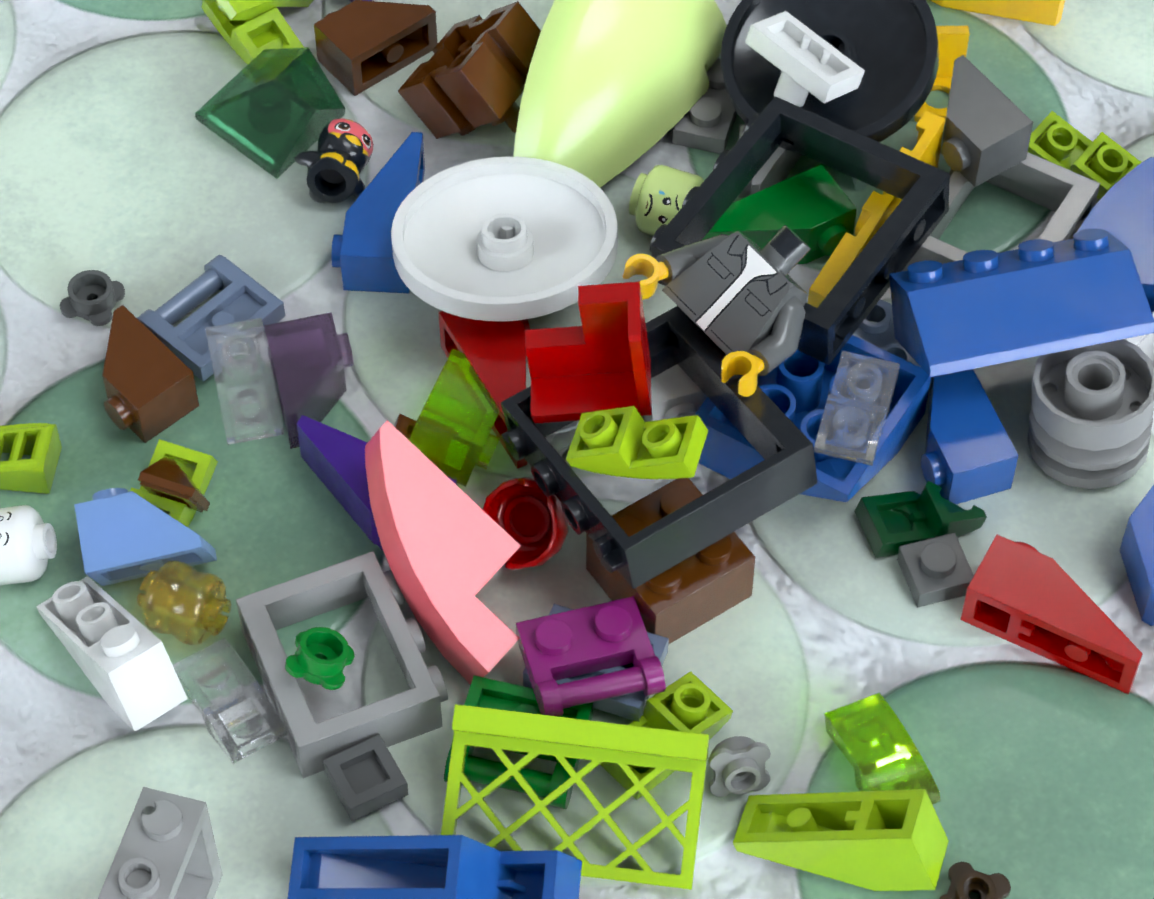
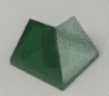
M309 47L264 49L195 112V119L278 179L295 162L294 159L299 153L307 151L318 141L321 131L329 122L334 119H341L345 115L346 108Z

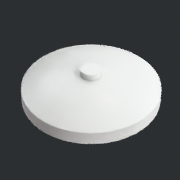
M505 156L478 159L445 169L426 179L408 194L399 206L392 223L393 259L396 270L405 285L416 296L437 309L459 317L483 321L531 319L554 313L578 302V286L598 285L606 278L617 255V217L612 203L603 190L592 180L571 168L551 161L528 157Z

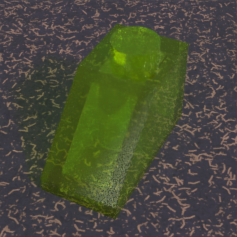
M452 349L417 419L409 441L447 477L457 480L458 484L466 487L475 466L487 469L500 438L490 434L499 410L462 352Z

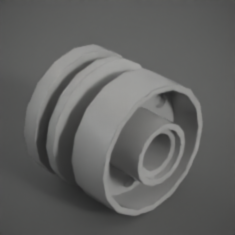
M1122 339L1041 355L1037 359L1032 378V408L1029 416L1030 426L1027 441L1032 459L1046 475L1068 486L1097 489L1112 487L1133 477L1146 462L1154 412V364L1137 345Z

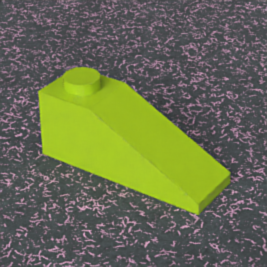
M926 789L749 795L733 840V845L737 852L869 890L913 891L936 889L949 840Z

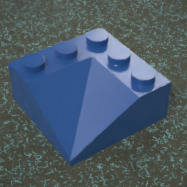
M854 335L851 336L830 365L797 350L767 375H757V385L813 444L818 484L800 494L848 502L901 450L925 414L931 377L921 367ZM707 397L695 413V415H699L708 429L698 463L732 479L765 459Z

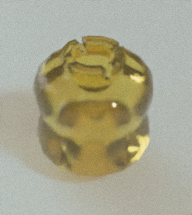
M168 561L158 571H150L139 589L146 591V595L139 593L137 597V604L139 607H142L143 622L149 630L162 634H172L177 640L186 645H200L210 635L216 636L220 634L229 616L223 615L222 611L226 613L231 611V601L226 598V586L223 580L216 574L197 572L190 565L181 561Z

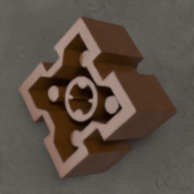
M518 1L492 10L485 19L478 15L458 22L452 26L432 50L434 55L431 59L420 64L400 87L398 92L436 139L455 133L464 136L475 130L478 126L491 123L492 126H497L505 122L510 130L516 133L520 107L515 101L524 91L529 67L541 30Z

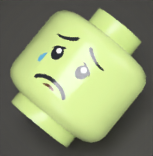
M664 165L655 166L648 175L641 173L635 182L629 202V214L635 216L638 229L643 233L654 236L661 225H668L682 208L683 201L688 192L695 186L700 187L704 179L699 175Z

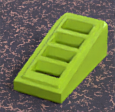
M26 423L0 426V459L2 453H10L8 461H0V490L50 494L62 449L56 424ZM23 454L31 455L30 459H22Z

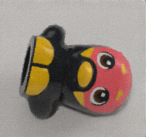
M334 119L321 131L317 151L301 152L295 157L296 163L308 168L307 186L309 188V195L314 201L318 203H339L351 195L357 199L365 190V185L359 173L368 164L374 144L371 135L362 125L350 119Z

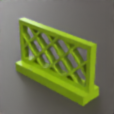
M455 704L452 723L454 734L441 835H456L457 820L478 804L500 833L486 845L495 848L502 841L506 840L513 851H523L511 834L541 812L563 840L553 850L563 852L566 848H569L574 856L582 861L581 876L692 890L710 742L709 735ZM467 746L493 749L508 769L480 792L477 791L464 774ZM503 750L528 754L516 764H513ZM539 755L555 756L571 778L541 800L519 771ZM566 758L589 760L591 762L576 772ZM603 762L619 764L634 784V786L606 808L603 807L582 780V778ZM628 765L655 769L639 780ZM665 770L692 773L689 800L667 816L645 786ZM513 776L534 802L535 806L506 828L484 798ZM463 784L472 798L459 808ZM577 784L599 813L569 836L547 806L573 785ZM640 791L662 821L632 844L609 814ZM688 810L684 838L673 821ZM603 819L626 847L624 852L606 866L590 864L574 843ZM666 827H668L683 847L680 875L654 872L637 851ZM632 855L643 870L620 868L617 866Z

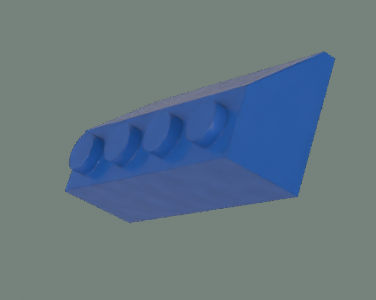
M1103 229L1081 230L1073 235V239L1058 242L1045 239L1028 240L1020 243L1018 249L997 253L992 250L971 251L963 256V260L943 264L932 260L918 261L910 264L907 267V271L889 274L895 339L930 377L1154 333V318L1131 251L1126 245Z

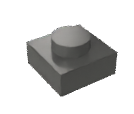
M955 533L899 546L897 561L917 608L966 596L967 587L974 575Z
M380 734L323 760L324 772L351 821L409 795L407 781Z

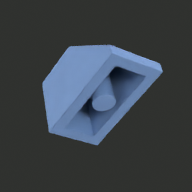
M124 488L105 489L94 493L92 501L74 504L84 572L101 586L217 561L215 548L205 539L133 491L128 492Z

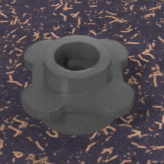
M98 270L82 271L69 281L67 287L69 297L64 298L60 302V310L67 318L78 316L91 321L95 326L106 325L113 318L111 311L116 302L125 297L124 286L118 281H111L110 277L104 272Z

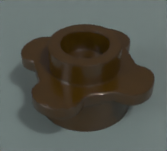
M958 862L950 867L948 878L951 883L948 892L939 899H970L968 894L971 892L978 893L980 899H1004L1009 896L1011 885L1003 874L994 873L987 875L975 871L972 865L967 862Z

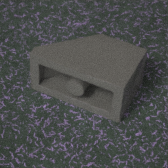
M962 55L954 61L941 154L951 169L960 172L974 187H977L1026 159L1033 121Z

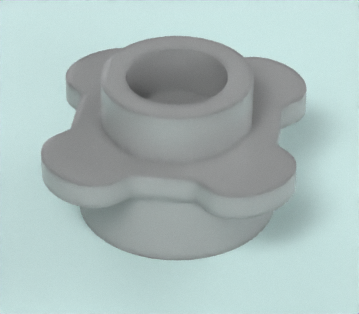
M744 736L730 737L718 743L712 750L708 760L714 772V778L709 782L711 793L718 797H725L730 793L746 794L766 787L770 782V775L765 770V762L771 755L768 746Z

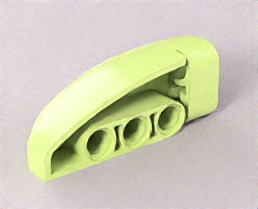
M554 0L540 32L521 98L513 157L536 158L561 164L583 174L600 188L628 168L670 131L707 92L709 88L707 72L721 54L722 41L727 27L715 0Z

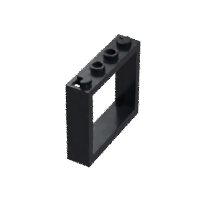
M775 96L761 114H754L750 118L743 135L731 150H724L719 155L713 171L700 187L695 186L688 192L683 201L682 208L668 225L663 224L657 229L651 240L650 251L652 257L656 259L658 255L701 241L780 145L902 199L818 308L808 303H805L803 306L806 313L797 350L830 365L890 287L889 274L902 272L949 211L950 173ZM661 280L658 281L659 284H662L664 286L667 285L663 283Z
M678 306L646 323L651 358V378L678 364L765 460L629 537L545 438L574 421L534 423L531 417V386L500 402L507 427V432L501 434L510 454L517 461L525 458L531 466L533 478L546 497L555 495L559 499L564 516L571 528L578 535L586 532L593 540L595 553L604 568L610 573L618 570L633 589L818 484L814 449L811 441L758 385L754 394L749 397H743L738 394L739 380L744 375H734L726 383L721 382L722 360L726 354Z

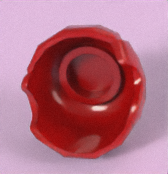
M522 477L504 481L486 497L482 510L521 545L507 560L505 568L516 570L541 566L561 550L569 532V523L564 516L559 499L555 495L546 497L539 489L534 478Z

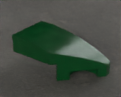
M930 481L926 483L921 495L915 491L861 497L854 511L875 558L898 555L899 546L955 533L958 538L981 528L987 516L984 510L975 505L970 510H965L941 497L940 491L942 488Z

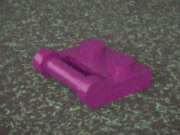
M634 596L516 623V635L520 638L517 642L541 715L558 717L563 715V709L638 691H643L645 696L665 692L666 684L662 665L659 658L654 654ZM631 663L634 665L632 668L563 684H557L556 682L557 680Z

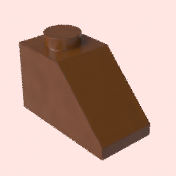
M355 0L343 8L329 13L322 20L314 24L318 61L354 96L430 53L438 44L436 11L429 5Z
M124 305L114 310L102 374L108 398L104 402V407L117 427L121 430L129 427L146 443L199 407L194 374Z

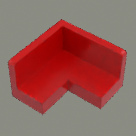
M640 281L578 286V305L582 326L525 330V352L531 377V417L534 423L578 421L582 413L635 406L641 416L652 415L651 358Z

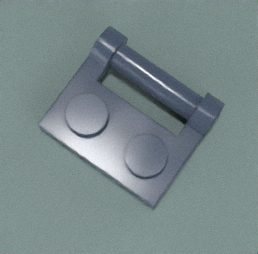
M217 255L204 265L205 272L157 310L148 309L137 317L203 382L285 317L283 301L222 255ZM218 289L221 290L220 293L176 327L172 326Z

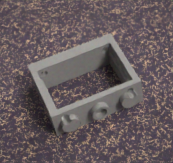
M1027 152V157L1024 161L986 181L1054 211L1055 214L1038 238L1052 242L1073 239V235L1078 231L1095 206L1100 183L1029 152ZM950 169L949 211L902 271H907V267L910 264L918 261L932 260L943 264L963 260V256L968 253L939 240L974 188L960 172Z
M374 551L236 599L242 633L303 778L324 771L323 760L380 734L385 745L389 747L442 727L441 702L448 700L443 677L436 665L427 668L421 655L422 652L426 651L420 627L414 617L405 620L399 608V605L404 604L403 595L394 579L392 571H382ZM369 597L410 690L315 723L297 679L291 676L285 669L287 655L276 630Z
M143 787L98 899H213L223 874L206 802Z

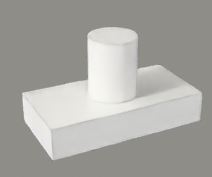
M787 11L752 24L745 40L747 45L782 71L774 91V97L776 96L799 107L805 104L809 92L821 102L826 103L858 89L865 70Z

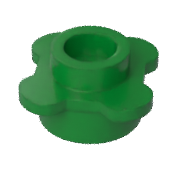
M314 627L300 632L295 639L297 647L295 654L288 656L286 659V671L295 678H303L312 684L321 685L328 690L341 688L345 682V676L342 672L345 666L352 664L355 657L354 651L348 645L346 639L337 631L326 627Z

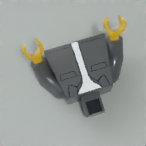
M786 225L777 232L763 249L737 231L730 235L721 234L687 244L658 255L656 259L648 254L639 253L633 255L625 264L623 279H629L634 275H643L648 278L640 281L642 300L649 299L654 295L658 281L661 280L667 284L662 291L726 354L722 360L721 382L726 383L734 375H744L739 380L738 394L743 397H749L757 389V375H767L792 356L798 349L806 313L803 306L807 302L808 294L788 273L811 248Z

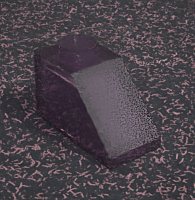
M332 312L264 325L269 361L290 449L300 447L296 424L300 417L304 415L322 422L347 391L344 368L354 366L348 334H337Z

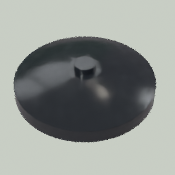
M742 0L733 12L725 29L721 47L723 79L730 101L746 125L754 114H761L772 101L782 71L747 45L745 40L752 24L787 11L865 70L858 89L826 103L821 102L809 92L805 104L801 108L875 141L881 142L914 117L932 90L939 66L937 29L933 14L926 0ZM782 145L779 146V147H781V148H783V149H786V150H789V151H793V150H791V149H789V148H786V147H784V146H782Z

